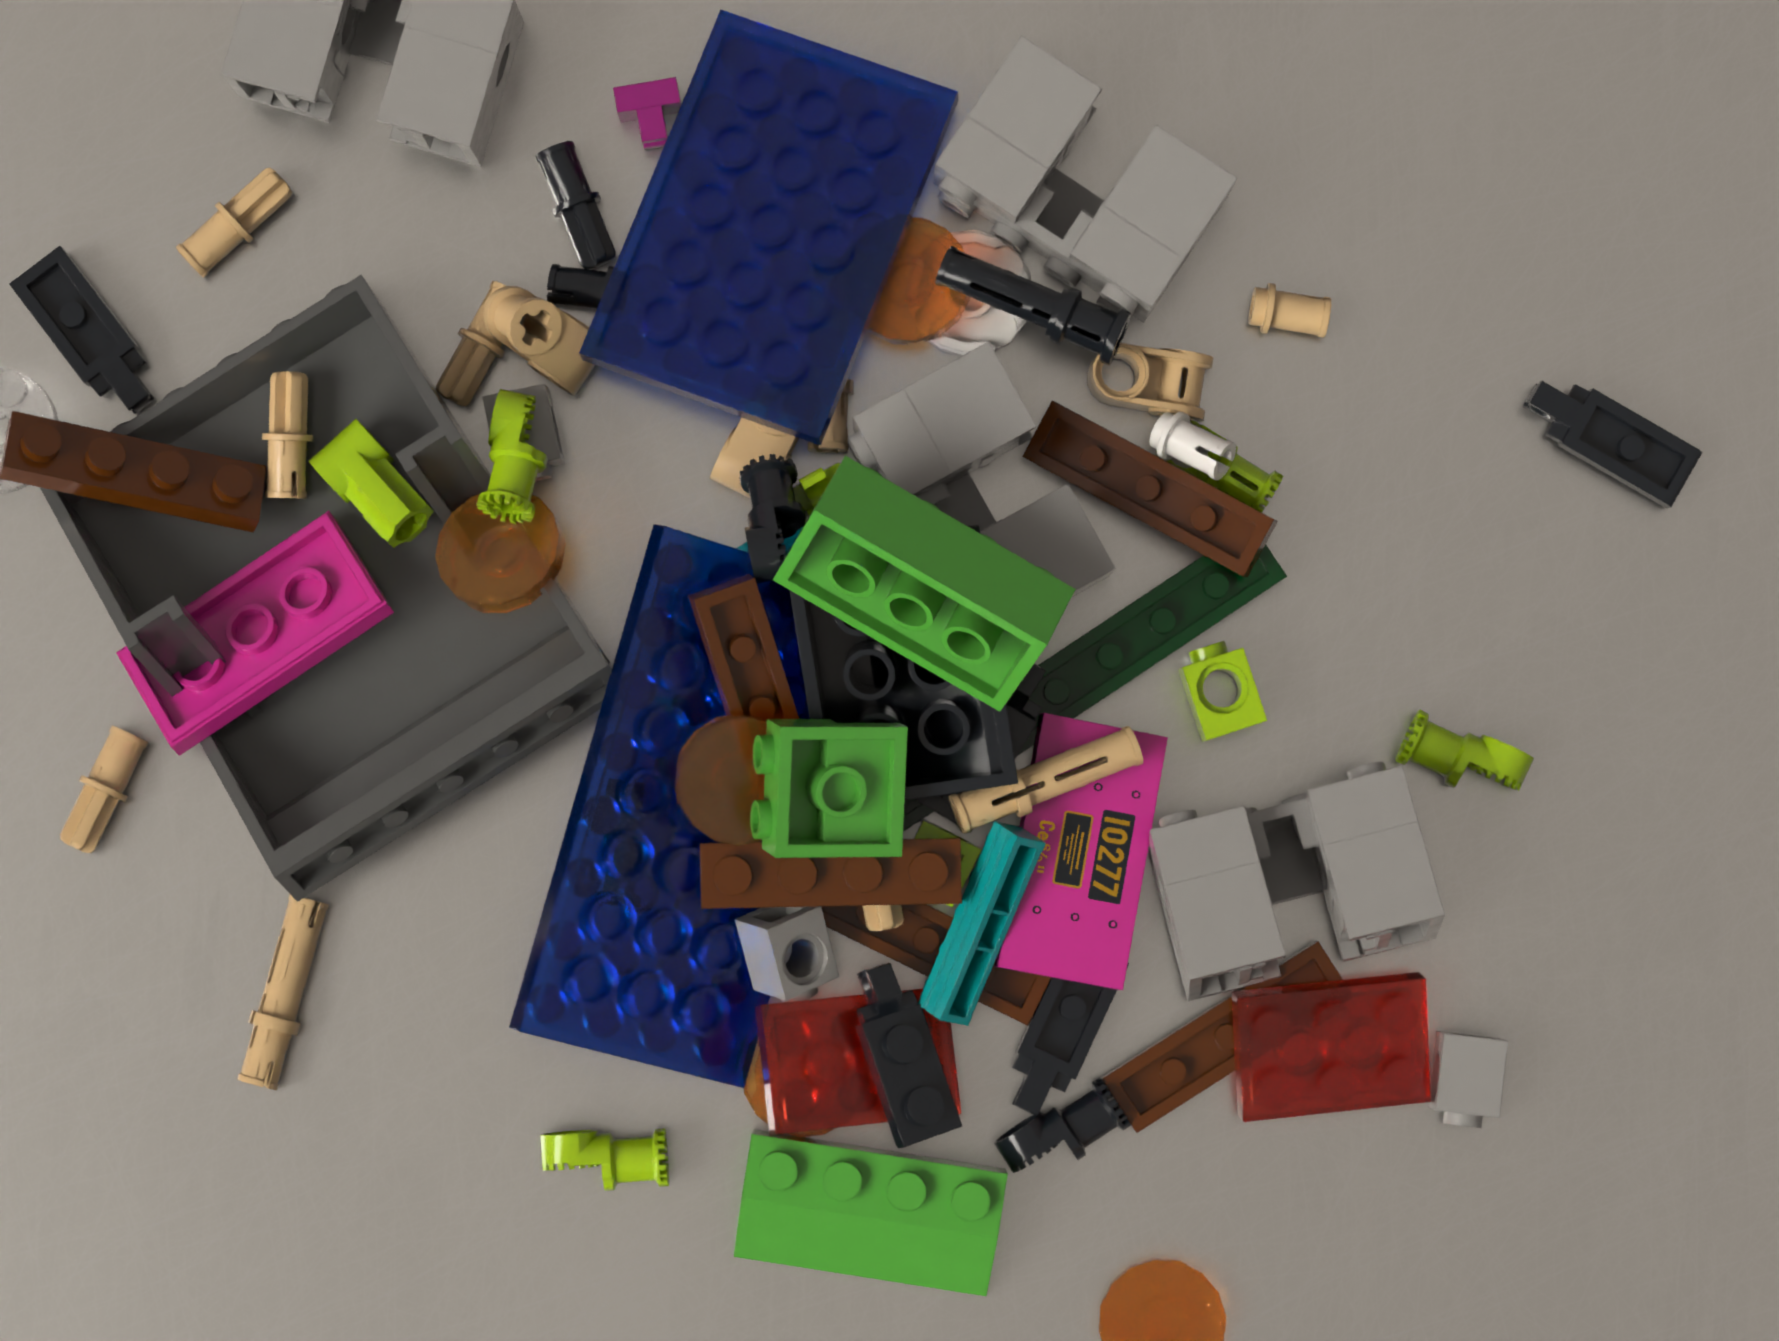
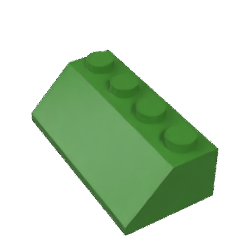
M846 455L773 578V581L999 712L1048 645L1076 590L1054 577L1046 569L1033 565L997 544L991 537L978 533L940 511L934 504L921 500L885 479L877 471L861 465Z
M754 1129L751 1134L734 1257L987 1296L1008 1173L1005 1168Z

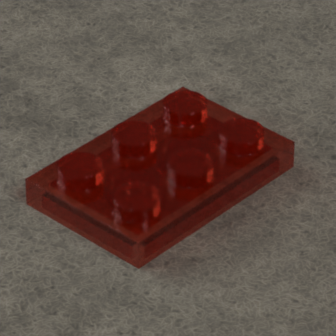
M1420 972L1232 991L1237 1114L1243 1122L1431 1102L1426 978Z
M913 989L917 1003L923 989ZM864 994L763 1004L755 1007L769 1136L888 1123L855 1026L860 1025L856 1009L867 1005ZM922 1008L957 1112L961 1114L951 1022L940 1021Z

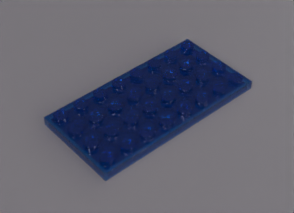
M653 524L611 670L612 674L609 677L509 1028L522 1033L744 1088L770 996L753 990L735 919L759 908L701 909L700 843L762 842V839H754L751 833L750 813L754 800L688 595L747 574L753 577L754 575L748 552L667 526ZM775 581L757 584L799 719H810L790 591Z

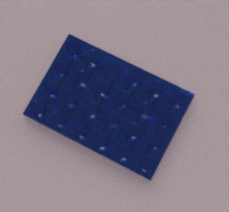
M720 10L580 349L581 359L821 446L959 101L958 91Z

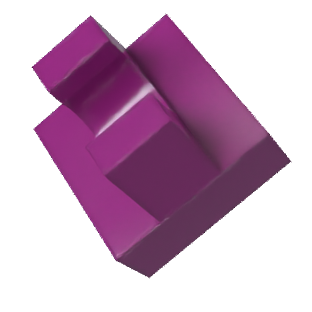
M676 77L614 87L616 109L620 122L638 120L644 150L669 146L665 116L683 113Z

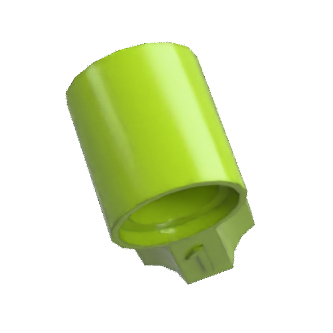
M355 418L309 460V463L347 504L351 501L363 514L364 519L393 548L401 543L411 542L427 527V521L434 511L392 465L395 461L392 456Z

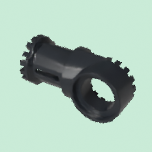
M770 454L769 460H765L764 455L759 456L760 462H757L754 458L751 459L750 465L743 467L744 471H740L739 477L743 490L750 494L752 510L748 514V527H745V534L753 575L757 584L773 581L774 576L784 561V554H786V547L783 544L784 539L795 535L806 522L805 510L799 502H796L793 484L797 481L798 475L796 465L790 458L784 461V457L779 456L776 459L775 454Z
M1100 1077L1092 1082L1093 1090L1061 1111L1054 1107L1045 1114L1039 1112L1038 1116L1032 1115L1009 1129L994 1142V1145L1013 1173L1026 1168L1024 1164L1026 1161L1029 1166L1033 1164L1034 1161L1031 1157L1034 1155L1041 1159L1043 1157L1042 1153L1046 1152L1048 1154L1052 1151L1050 1148H1056L1062 1140H1065L1076 1159L1080 1160L1086 1156L1085 1148L1117 1127L1124 1131L1131 1126L1119 1106L1113 1109L1118 1103L1115 1099L1108 1101L1113 1096Z

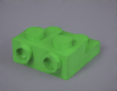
M767 719L766 735H756L753 744L755 772L757 774H765L764 800H754L751 806L750 826L753 838L762 839V849L775 858L902 857L908 727L901 723H837L831 719Z

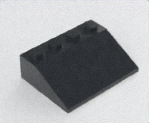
M979 525L968 526L980 533ZM789 546V547L787 548L786 554H784V559H785V557L787 556V554H788V552L790 551V549H791L792 546ZM790 591L809 718L831 719L837 723H901L907 726L905 800L1018 784L1006 704L1000 712Z

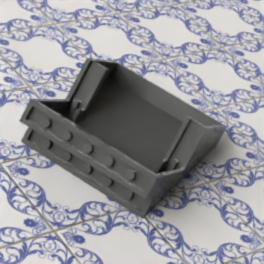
M359 275L345 285L332 289L325 298L295 317L280 322L265 336L238 353L226 356L216 367L186 386L171 391L156 405L132 420L117 425L110 431L265 465L266 474L260 519L254 533L40 487L127 648L172 697L183 690L180 683L173 676L178 671L185 676L207 661L212 665L219 658L224 663L226 662L223 655L218 651L215 641L185 609V606L327 511H330L337 519L394 611L393 614L200 742L274 878L297 902L626 693L610 667V661L522 523L518 521L516 524L510 523L509 517L506 518V522L500 521L501 515L498 514L496 519L490 518L491 514L486 515L482 513L483 510H478V506H476L480 493L487 491L491 474L442 397L436 391L435 386L386 309L362 275ZM278 371L301 372L308 377L307 435H313V441H307V499L265 497V491H267L268 440H262V433H269L270 377L272 373ZM355 418L395 460L392 465L434 511L427 521V527L411 542H404L393 548L364 519L363 514L351 501L347 504L309 463V460Z

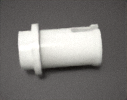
M1169 412L1162 414L1155 423L1150 435V446L1157 449L1159 458L1165 461L1175 458L1209 475L1214 480L1221 479L1230 467L1208 457V452L1211 451L1233 461L1236 453L1234 442L1224 440L1190 423V417L1184 412H1177L1175 415Z

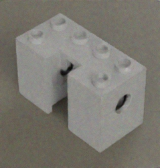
M243 0L221 75L240 97L330 123L350 54L392 65L376 118L378 122L393 126L389 139L481 167L524 21L515 0Z
M1021 35L936 161L933 184L941 190L937 197L945 205L964 217L969 218L972 212L975 211L995 224L990 231L991 234L997 238L1001 237L1012 246L1013 250L1022 253L1025 247L1028 246L1048 259L1043 266L1044 269L1066 285L1075 288L1078 282L1081 281L1100 294L1096 301L1098 305L1116 313L1124 308L1132 316L1144 323L1228 198L1237 177L1156 125L1116 186L1112 188L1105 200L1101 199L1057 168L1063 159L1066 158L1073 144L1095 113L1097 108L1092 105L1101 93L1102 88Z
M989 341L853 416V430L855 434L848 437L850 442L848 445L858 463L877 471L885 479L921 500L934 504L940 511L966 526L979 525L981 534L991 537L997 544L1033 565L1046 569L1057 579L1075 588L1076 590L1072 597L1108 578L1116 569L1068 483L996 522L969 473L982 468L996 458L1031 440L1032 436L1029 431L1036 428V424Z
M1384 762L1361 765L1347 772V780L1308 789L1307 793L1285 799L1281 805L1257 810L1255 807L1245 808V806L1202 817L1197 816L1196 810H1185L1159 819L1160 827L1151 829L1149 832L1148 856L1188 1001L1281 977L1277 960L1285 958L1286 954L1272 907L1274 904L1323 892L1343 962L1428 941L1437 937L1445 912L1403 765L1386 769Z

